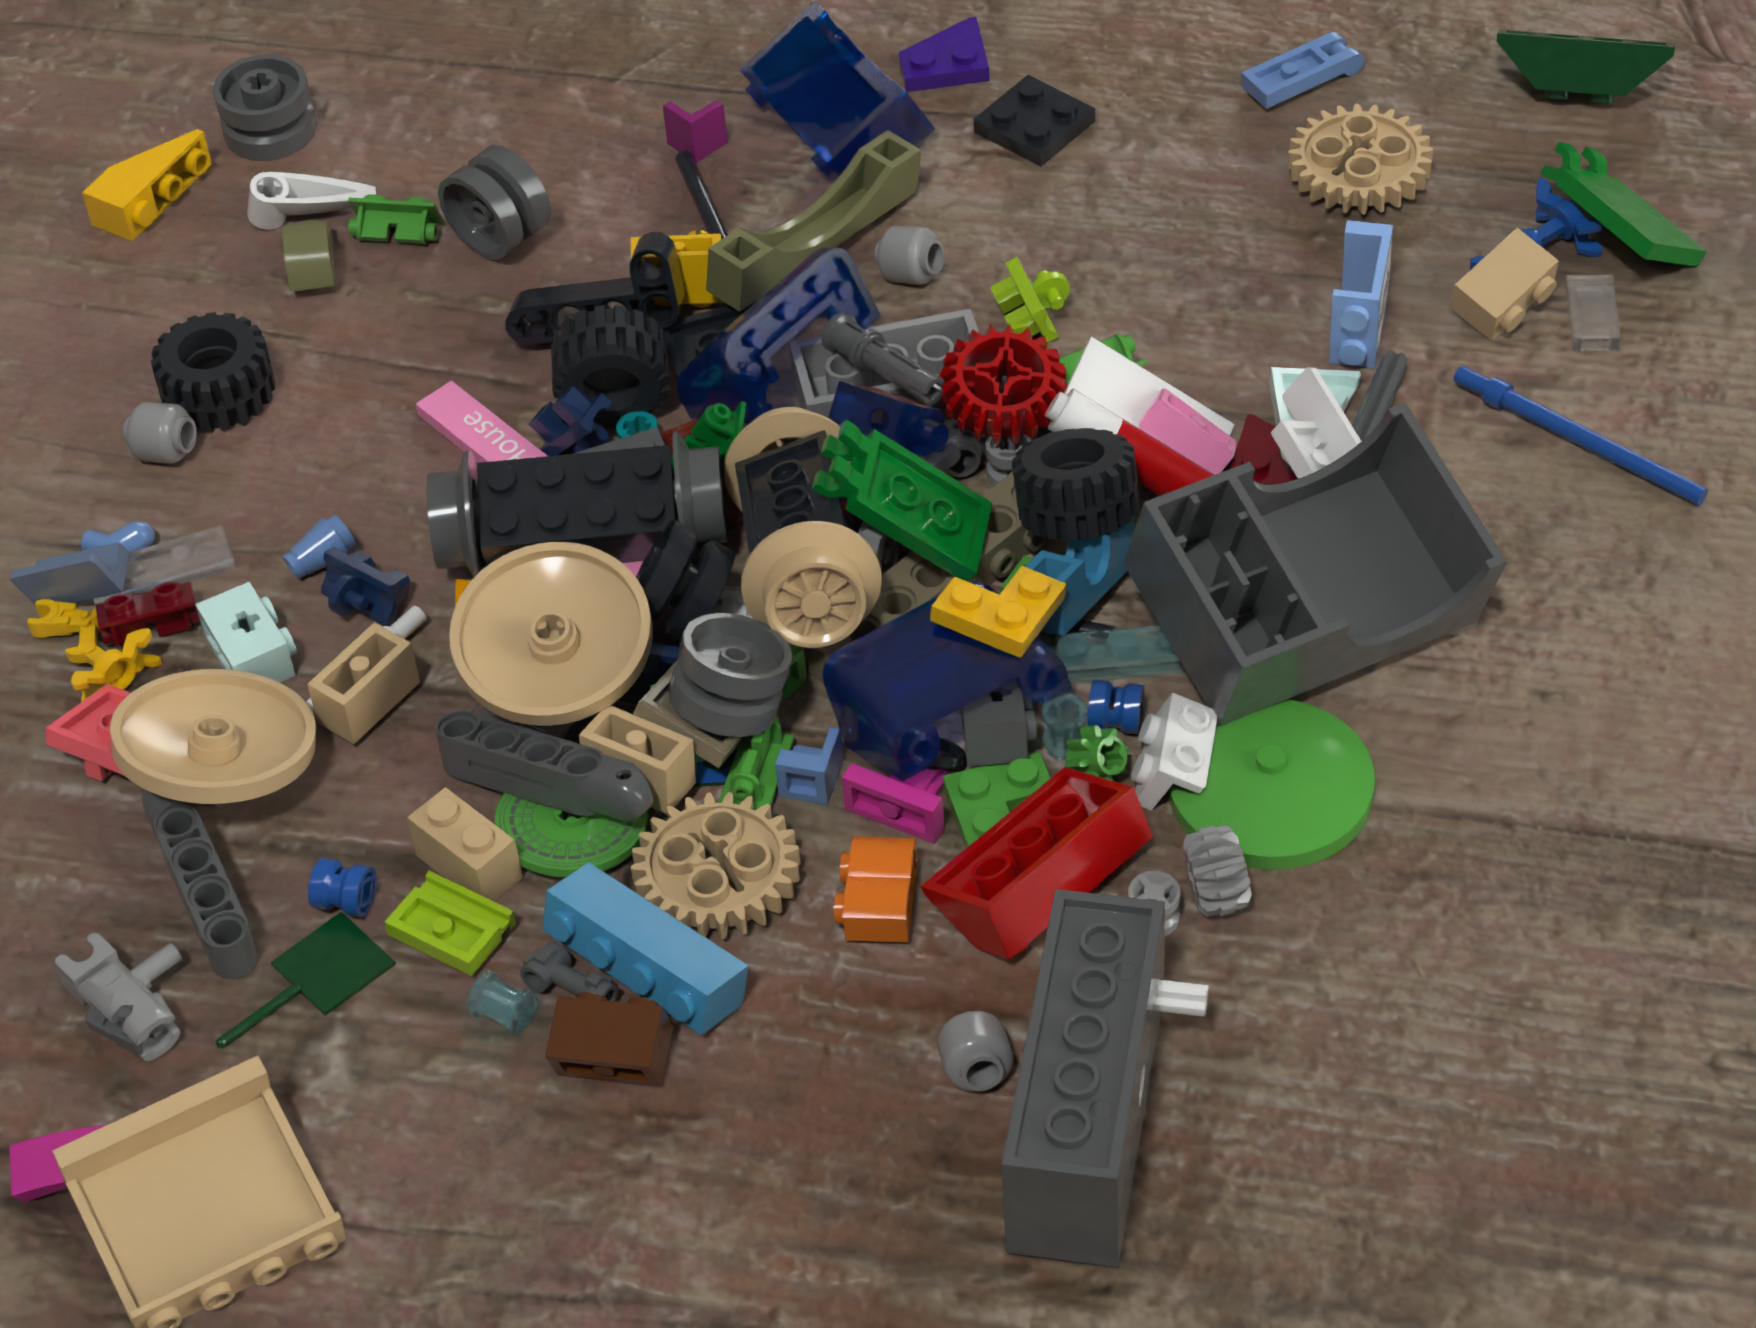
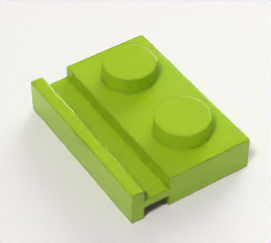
M429 870L425 875L426 881L421 887L415 886L385 920L387 935L472 976L502 941L501 935L504 931L515 926L514 911Z

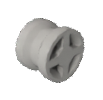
M1147 871L1137 875L1128 887V897L1165 901V936L1170 935L1177 929L1180 923L1179 904L1181 902V893L1177 880L1168 873L1161 871Z

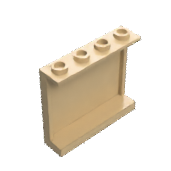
M258 1055L52 1150L60 1174L134 1328H177L182 1323L183 1318L202 1309L206 1311L218 1309L229 1303L234 1298L235 1293L254 1284L260 1286L270 1284L281 1278L286 1273L287 1268L306 1259L311 1261L322 1259L335 1251L339 1243L346 1240L342 1218L339 1212H334L270 1087L268 1074Z

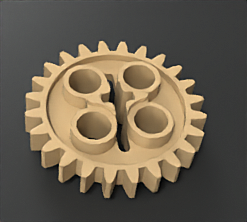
M1355 104L1353 112H1347L1341 105L1337 106L1336 115H1331L1327 111L1322 110L1320 111V121L1308 117L1306 119V128L1297 127L1296 138L1290 139L1288 169H1291V181H1298L1299 192L1310 191V201L1314 202L1325 198V208L1327 209L1339 203L1342 204L1343 213H1347L1352 206H1358L1360 213L1366 214L1368 206L1374 205L1382 213L1384 212V203L1387 202L1399 208L1401 207V197L1410 200L1415 199L1416 189L1424 190L1426 179L1431 177L1433 148L1429 147L1430 137L1422 135L1421 125L1410 126V117L1408 115L1395 119V109H1390L1385 114L1378 113L1377 105H1373L1366 112L1362 111L1359 104Z
M709 792L706 793L704 804L697 805L694 800L687 797L685 798L686 810L680 812L675 807L669 805L666 807L667 821L655 817L650 819L652 833L640 832V847L632 849L634 864L631 865V872L636 893L688 927H697L698 933L706 937L709 929L717 928L720 938L726 939L728 927L736 926L743 935L747 934V921L753 919L756 923L764 926L767 924L766 909L780 914L783 911L781 898H793V883L800 880L798 866L801 864L799 846L796 845L794 830H786L785 817L780 815L772 818L771 805L765 804L755 811L753 797L748 796L738 805L734 804L732 792H728L725 795L722 803H715L714 797Z

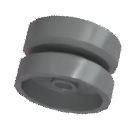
M276 54L255 55L240 59L229 65L215 79L213 95L220 116L223 136L228 149L237 156L252 161H273L298 152L314 137L317 122L310 101L307 77L302 66L294 60Z
M490 145L469 160L467 166H462L441 181L439 185L438 197L440 207L448 224L463 243L485 259L500 260L521 244L522 239H527L549 223L551 216L550 200L541 180L531 166L517 153L504 146Z
M715 613L702 615L690 621L682 635L678 650L679 661L673 670L668 689L670 704L680 717L695 727L716 735L743 737L757 735L770 728L777 716L782 699V688L788 678L793 660L790 645L779 632L772 630L767 624L744 615Z

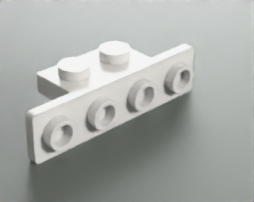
M1306 368L1282 395V399L1295 421L1281 420L1271 432L1272 437L1281 450L1282 458L1291 466L1298 479L1331 464L1362 442L1316 368Z

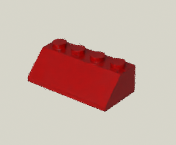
M1064 767L922 884L921 889L924 895L975 948L1010 960L1013 956L1023 952L1029 943L1048 927L1055 889L1086 893L1094 891L1098 888L1101 881L1116 868L1132 859L1136 851L1152 839L1153 835L1134 787Z

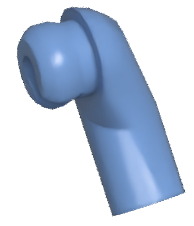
M136 521L126 524L110 535L89 529L82 537L81 548L86 550L120 542L129 552L128 560H130L154 542L155 532L150 524Z

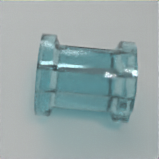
M1059 693L1049 697L1043 704L1042 718L1043 722L1047 725V729L1043 734V745L1047 753L1056 759L1066 760L1067 740L1082 739L1080 727H1083V724L1086 722L1088 710L1086 703L1079 696L1071 693Z
M486 971L476 980L470 991L467 1011L472 1016L480 1018L485 1015L505 1025L508 1033L518 1036L524 1032L534 1017L538 1005L537 993L530 989L520 991L501 982L497 973Z

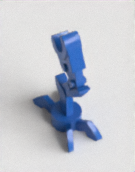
M1539 178L1536 187V204H1538L1536 221L1548 222L1537 229H1522L1521 231L1542 248L1546 243L1558 236L1563 239H1570L1574 236L1577 253L1600 257L1602 255L1601 245L1596 239H1588V234L1601 231L1603 224L1597 220L1589 222L1588 217L1583 215L1580 208L1569 199L1563 200L1560 196L1551 193L1552 186L1546 179ZM1485 256L1471 258L1470 270Z

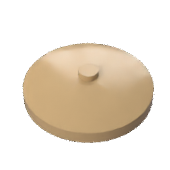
M547 542L514 550L501 556L481 570L467 585L457 601L450 623L449 639L451 654L458 675L471 696L482 706L496 715L514 722L537 726L567 724L590 717L621 698L632 687L646 665L652 646L653 625L644 590L637 578L623 563L613 556L587 545L569 542Z
M228 669L191 670L153 680L134 690L124 698L116 708L111 719V754L119 770L130 781L156 795L172 800L198 804L242 802L273 793L293 782L306 770L315 753L316 723L313 712L304 699L292 689L273 679L254 673Z

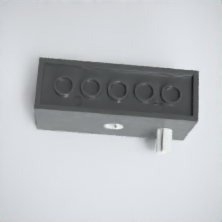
M1055 889L1001 1163L1006 1253L1119 1267L1161 1012L1204 1017L1207 1009L1208 985L1164 980L1165 901Z

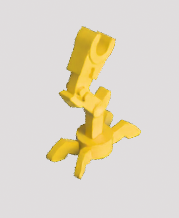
M41 599L35 603L40 618H28L27 620L30 632L36 638L72 635L73 632H79V645L65 649L68 660L73 663H89L93 666L92 671H75L71 677L73 689L82 690L81 702L106 684L124 690L131 684L135 673L140 672L145 666L153 668L162 665V660L159 656L137 653L138 648H145L152 639V633L149 628L139 629L127 634L122 652L117 649L104 651L98 647V634L101 633V629L98 627L96 607L92 612L78 609L76 603Z

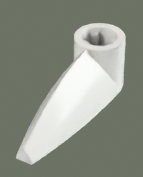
M261 172L255 175L250 183L247 215L249 221L260 229H276L282 226L287 215L317 214L351 207L348 202L349 197L364 198V196L369 194L376 195L375 186L315 175Z

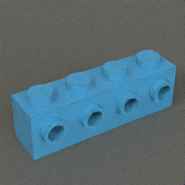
M588 862L546 891L542 927L544 932L590 961L595 967L602 969L629 987L636 994L657 1002L674 1019L682 1022L700 1035L706 1033L743 1005L749 965Z

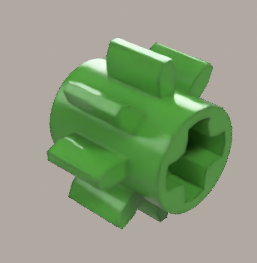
M1098 725L1080 727L1082 739L1067 740L1068 749L1065 767L1113 781L1112 775L1126 774L1125 766L1129 749L1128 746H1125L1116 737L1117 729H1100Z

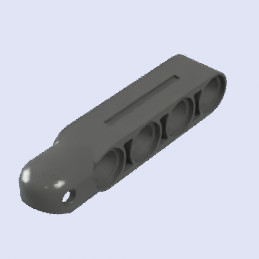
M470 711L451 712L441 717L435 725L444 770L454 778L580 816H590L599 813L622 821H634L641 818L653 804L651 788L642 772L633 763L603 755L601 751L595 748ZM623 774L631 775L628 779H620Z
M142 789L141 798L144 811L213 971L224 979L244 977L256 967L258 961L257 950L247 918L198 811L188 802L172 800Z

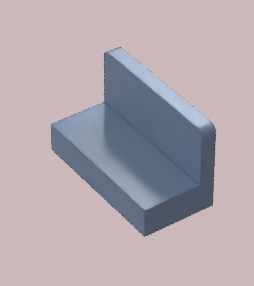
M118 542L37 560L35 566L13 570L10 580L34 605L37 600L41 599L75 603L123 592L129 552Z

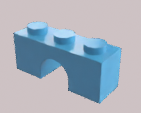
M1132 516V520L1128 524L1119 526L1118 530L1091 539L1067 540L1065 556L1041 550L1025 566L1067 584L1065 599L1043 627L1042 631L1048 634L1064 636L1127 572L1124 561L1134 533V516Z

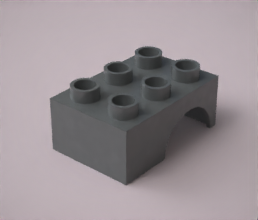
M1405 402L1388 408L1377 427L1348 453L1324 468L1302 478L1281 484H1259L1253 481L1255 469L1250 462L1144 502L1124 561V566L1207 707L1212 708L1217 715L1219 727L1476 623L1507 564L1503 554Z

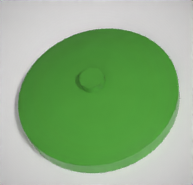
M1286 699L1220 727L1216 723L1206 787L1201 793H1195L1172 784L1168 789V797L1172 812L1186 834L1198 832V829L1212 825L1214 827L1228 825L1238 836L1247 867L1267 870L1298 868L1334 855L1359 834L1367 822L1372 809L1375 783L1374 767L1369 752L1362 740L1342 720L1313 705Z

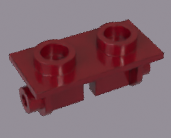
M191 581L182 584L166 582L156 586L150 592L134 596L118 594L108 598L104 603L95 605L98 627L101 629L105 646L115 644L116 648L124 646L127 634L147 628L146 623L155 621L159 637L193 629L192 624L200 622Z

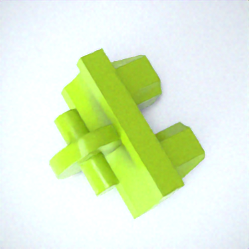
M1018 257L1009 260L1005 264L1011 276L990 286V289L1003 313L1023 303L1026 305L1005 315L1004 318L1007 324H1011L1014 333L1021 334L1029 327L1032 336L1041 332L1048 343L1053 341L1059 335L1045 308L1058 310L1063 307L1064 301L1071 289L1067 278L1062 273L1043 270L1037 274V279L1032 283Z

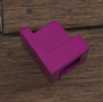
M715 100L691 115L671 101L663 105L667 144L678 152L689 151L695 163L728 143L724 105L719 101Z

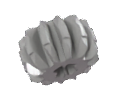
M1212 825L1200 828L1198 832L1187 834L1182 846L1183 860L1191 892L1194 895L1199 911L1206 917L1218 914L1219 916L1236 913L1235 910L1247 907L1252 896L1251 882L1243 856V849L1240 847L1238 836L1234 830L1228 825L1218 827Z

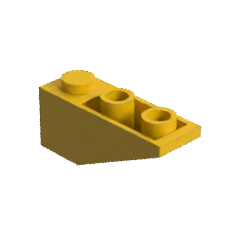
M199 129L193 130L108 167L82 192L91 225L133 241L212 165L204 131Z

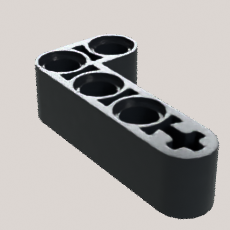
M661 232L644 234L638 240L629 263L631 277L534 288L520 292L516 296L505 320V329L508 336L515 342L525 345L553 342L556 330H562L561 323L567 318L576 319V317L569 315L564 310L565 307H574L579 311L585 309L591 312L594 311V306L604 305L605 309H612L608 305L609 302H619L629 312L633 309L643 312V318L651 317L657 322L658 329L669 328L676 322L685 298L680 264L673 240ZM653 254L658 256L663 264H650L644 259L643 255ZM656 296L664 297L671 305L667 307L660 306L652 298Z

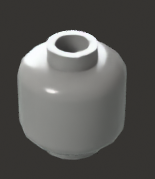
M891 226L876 245L875 261L886 280L897 284L923 285L931 281L940 272L944 263V248L935 233L927 227Z
M160 402L140 403L125 420L123 426V437L125 442L128 443L130 451L134 457L144 462L177 463L193 449L196 442L197 430L195 422L188 415L185 408L178 404Z
M967 1011L954 1016L944 1024L938 1035L937 1048L945 1073L951 1083L959 1089L976 1092L996 1087L1006 1079L1012 1069L1013 1052L1001 1021L993 1014L987 1012Z

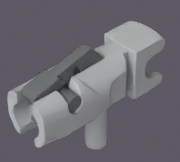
M91 933L87 937L89 945L93 947V954L87 960L75 962L66 955H59L55 958L57 974L66 990L82 1005L87 1003L90 1006L85 1017L87 1026L90 1029L116 1042L118 1046L129 1052L140 1055L145 1061H152L170 1050L178 1040L181 1032L173 1022L176 1019L166 1005L162 994L159 992L152 993L149 990L152 980L182 960L179 951L172 943L167 944L131 970L120 961L116 950L99 933Z

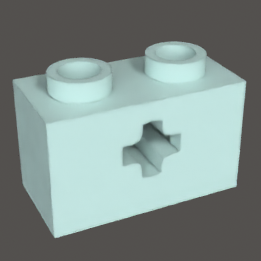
M250 582L195 604L204 636L223 669L254 673L279 683L296 676L290 657L297 654L292 636L286 627L277 628L278 618L271 601L267 596L259 598Z

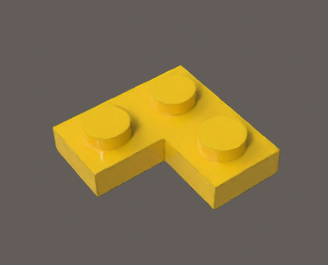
M1021 566L999 595L954 576L932 604L930 621L1021 658L1065 599L1067 584Z

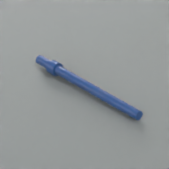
M1461 365L1455 372L1453 381L1483 396L1482 401L1498 410L1507 408L1697 506H1700L1705 500L1708 493L1707 488L1515 392L1512 384L1498 377L1489 379L1464 365Z

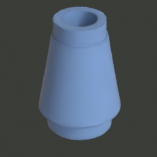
M333 515L328 520L322 517L282 557L291 572L300 580L305 575H310L326 567V563L323 560L325 551L335 547L350 555L349 551L356 547L357 543L337 515Z

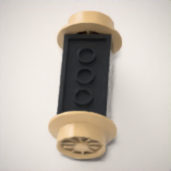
M781 407L763 413L746 426L731 443L724 461L725 485L732 501L743 512L749 557L744 565L741 577V592L744 604L751 617L767 624L772 630L779 632L788 643L806 648L825 647L848 637L871 612L881 590V568L873 548L856 532L853 514L845 510L848 499L845 497H826L811 489L815 474L818 471L822 470L827 474L829 472L831 459L821 454V450L826 437L829 435L838 437L840 426L823 415L803 408Z

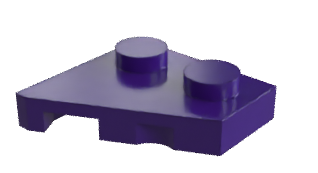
M970 17L899 52V65L905 92L990 81L989 65L976 17Z

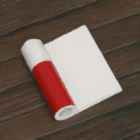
M1092 336L1086 343L1064 393L1059 392L1055 396L1045 414V417L1051 420L1048 426V430L1051 432L1073 428H1095L1096 430L1112 431L1113 434L1125 437L1127 442H1130L1134 447L1138 485L1158 497L1215 475L1139 428L1141 418L1162 388L1169 390L1229 436L1235 424Z

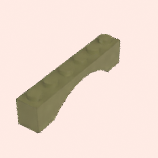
M887 130L861 147L834 184L813 205L797 217L768 230L749 231L738 228L709 248L706 291L739 312L916 193L921 149Z

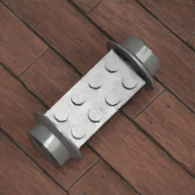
M673 431L674 467L670 445L477 463V466L472 450H465L458 470L428 473L427 476L428 522L437 569L467 567L472 576L475 577L486 566L503 555L526 546L547 542H569L587 545L613 556L621 563L644 561L667 524L673 519L678 521V518L680 523L697 532L698 542L695 553L698 545H704L711 540L718 543H727V519L719 446L689 449L679 431Z

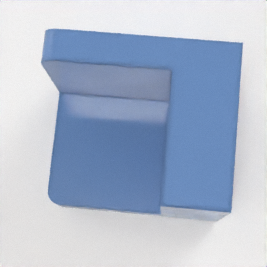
M830 727L822 749L802 745L794 746L792 751L780 749L775 762L779 797L828 805L844 760L840 728Z

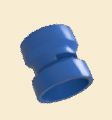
M1094 679L1089 697L1088 726L1098 725L1100 729H1106L1109 726L1119 727L1123 733L1139 734L1144 710V684L1128 683L1125 687H1114L1109 681Z
M321 857L316 862L309 880L308 900L310 906L322 910H331L337 906L342 908L346 915L364 917L369 912L375 897L377 883L375 869L360 864H354L350 868L343 867L339 860Z

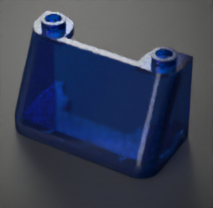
M815 0L739 70L750 83L745 88V91L761 108L769 103L811 147L816 154L810 159L827 178L833 173L839 177L861 147L887 130L912 145L923 142L936 130L907 92L894 79L890 80L852 42L848 35L835 25L828 13Z
M829 247L814 251L723 330L684 367L677 381V392L690 418L699 419L708 406L717 403L726 405L730 411L734 412L741 401L746 403L744 423L750 424L758 416L773 410L771 403H766V392L769 383H775L780 377L770 358L815 318H827L829 321L837 313L846 312L854 316L859 326L867 329L881 316L852 257L847 251L842 248Z
M972 580L967 581L969 583L987 589L991 592L999 594L993 588L984 583ZM937 596L837 649L825 662L822 676L846 748L905 781L925 770L936 759L940 748V740L935 722L1015 678L1022 694L1035 702L1052 700L1072 689L1066 667L1061 658L1039 635H1037L1023 656L1019 658L930 621L932 604L939 597Z

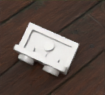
M1172 692L1156 715L1151 713L1147 715L1138 736V741L1144 743L1143 751L1137 758L1131 774V780L1137 782L1135 792L1141 807L1152 811L1172 784L1195 793H1201L1206 787L1217 723V715L1212 708Z

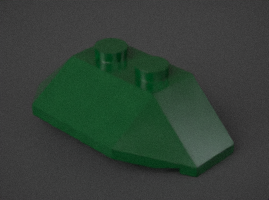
M1505 29L1498 30L1496 41L1534 88L1545 90L1544 97L1571 99V92L1588 93L1589 101L1614 103L1615 96H1626L1669 61L1675 53V43Z

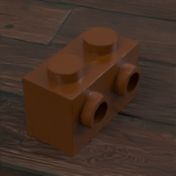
M590 992L578 993L576 997L558 996L545 1057L558 1076L661 1087L674 1026L664 1008L650 999L634 997L630 998L628 1003L608 1001L604 996Z

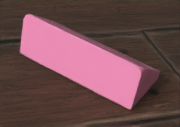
M1162 388L1158 392L1139 422L1141 430L1215 475L1221 473L1231 461L1238 445L1235 439L1166 388Z

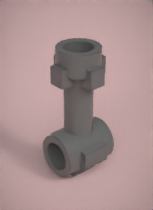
M548 942L541 950L535 949L523 961L524 967L520 970L521 978L535 992L541 993L552 983H555L576 995L581 992H590L602 995L608 1001L616 1002L619 988L613 984L612 978L602 973L597 975L593 972L586 976L570 968L571 957L569 953L556 942Z

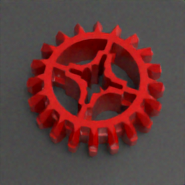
M990 323L986 329V335H981L972 329L968 336V342L957 339L954 345V352L946 353L943 360V368L939 372V377L945 381L942 384L943 393H941L942 398L940 401L943 406H946V414L949 421L958 420V428H960L961 433L974 429V437L977 442L985 435L992 436V441L996 447L1002 440V437H1010V440L1016 446L1020 441L1021 434H1025L1033 440L1038 435V427L1048 430L1051 420L1045 417V414L1055 396L1059 392L1064 393L1067 388L1065 383L1066 368L1063 363H1059L1060 355L1057 348L1048 349V342L1045 336L1032 340V333L1029 327L1021 334L1014 333L1010 323L1004 329V332H996ZM1007 376L1006 383H1004V391L999 393L1002 377Z

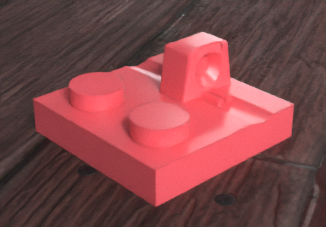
M106 684L45 728L46 745L84 759L86 776L103 781L112 772L124 775L115 764L111 754L110 724L116 708L130 692Z

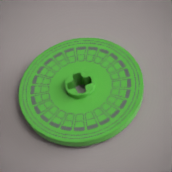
M506 793L500 799L495 812V825L515 839L520 866L539 874L554 877H567L588 862L602 871L620 864L632 855L633 848L640 846L639 833L647 832L649 824L648 811L641 818L634 821H622L599 813L590 816H580Z

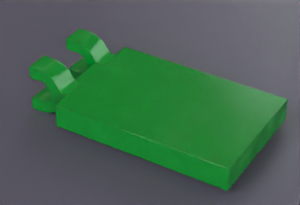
M1558 142L1554 150L1562 157L1561 168L1545 165L1540 172L1550 180H1555L1557 187L1642 258L1696 267L1699 265L1707 251L1618 178L1609 177L1607 174L1606 158L1600 151L1590 147L1584 148L1581 155L1589 161V170H1584L1580 168L1581 159L1577 150L1570 144Z
M845 420L840 426L837 438L829 435L824 439L821 454L831 459L829 472L827 474L822 470L818 471L815 474L811 489L826 497L847 498L845 510L949 574L965 581H969L977 574L992 502L875 429L865 436L856 425Z

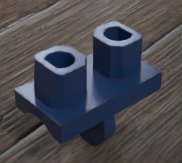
M572 385L559 396L554 404L550 401L544 405L529 423V426L546 441L540 450L547 456H556L570 446L573 452L576 453L610 442L607 431L598 423L593 422V419L606 410L612 401L603 393L590 401L579 389Z
M335 547L324 552L323 560L326 563L327 572L321 585V593L329 597L328 607L332 612L345 616L355 610L384 626H390L397 621L398 604L405 601L409 595L410 578L407 574L397 569L387 574L376 569V564L372 557L360 550L351 555Z

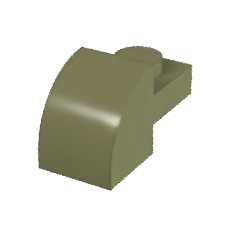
M305 220L292 226L282 227L283 251L290 292L335 286L331 223H327V221Z

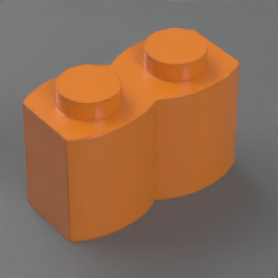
M853 836L850 852L841 853L840 882L846 883L844 893L836 892L834 920L835 924H843L845 941L909 942L918 871L916 838Z

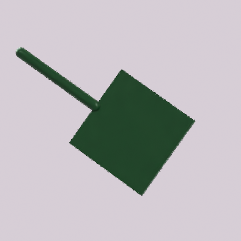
M340 912L271 962V965L292 985L216 1040V1046L218 1048L225 1047L299 992L326 1016L395 966L396 963Z

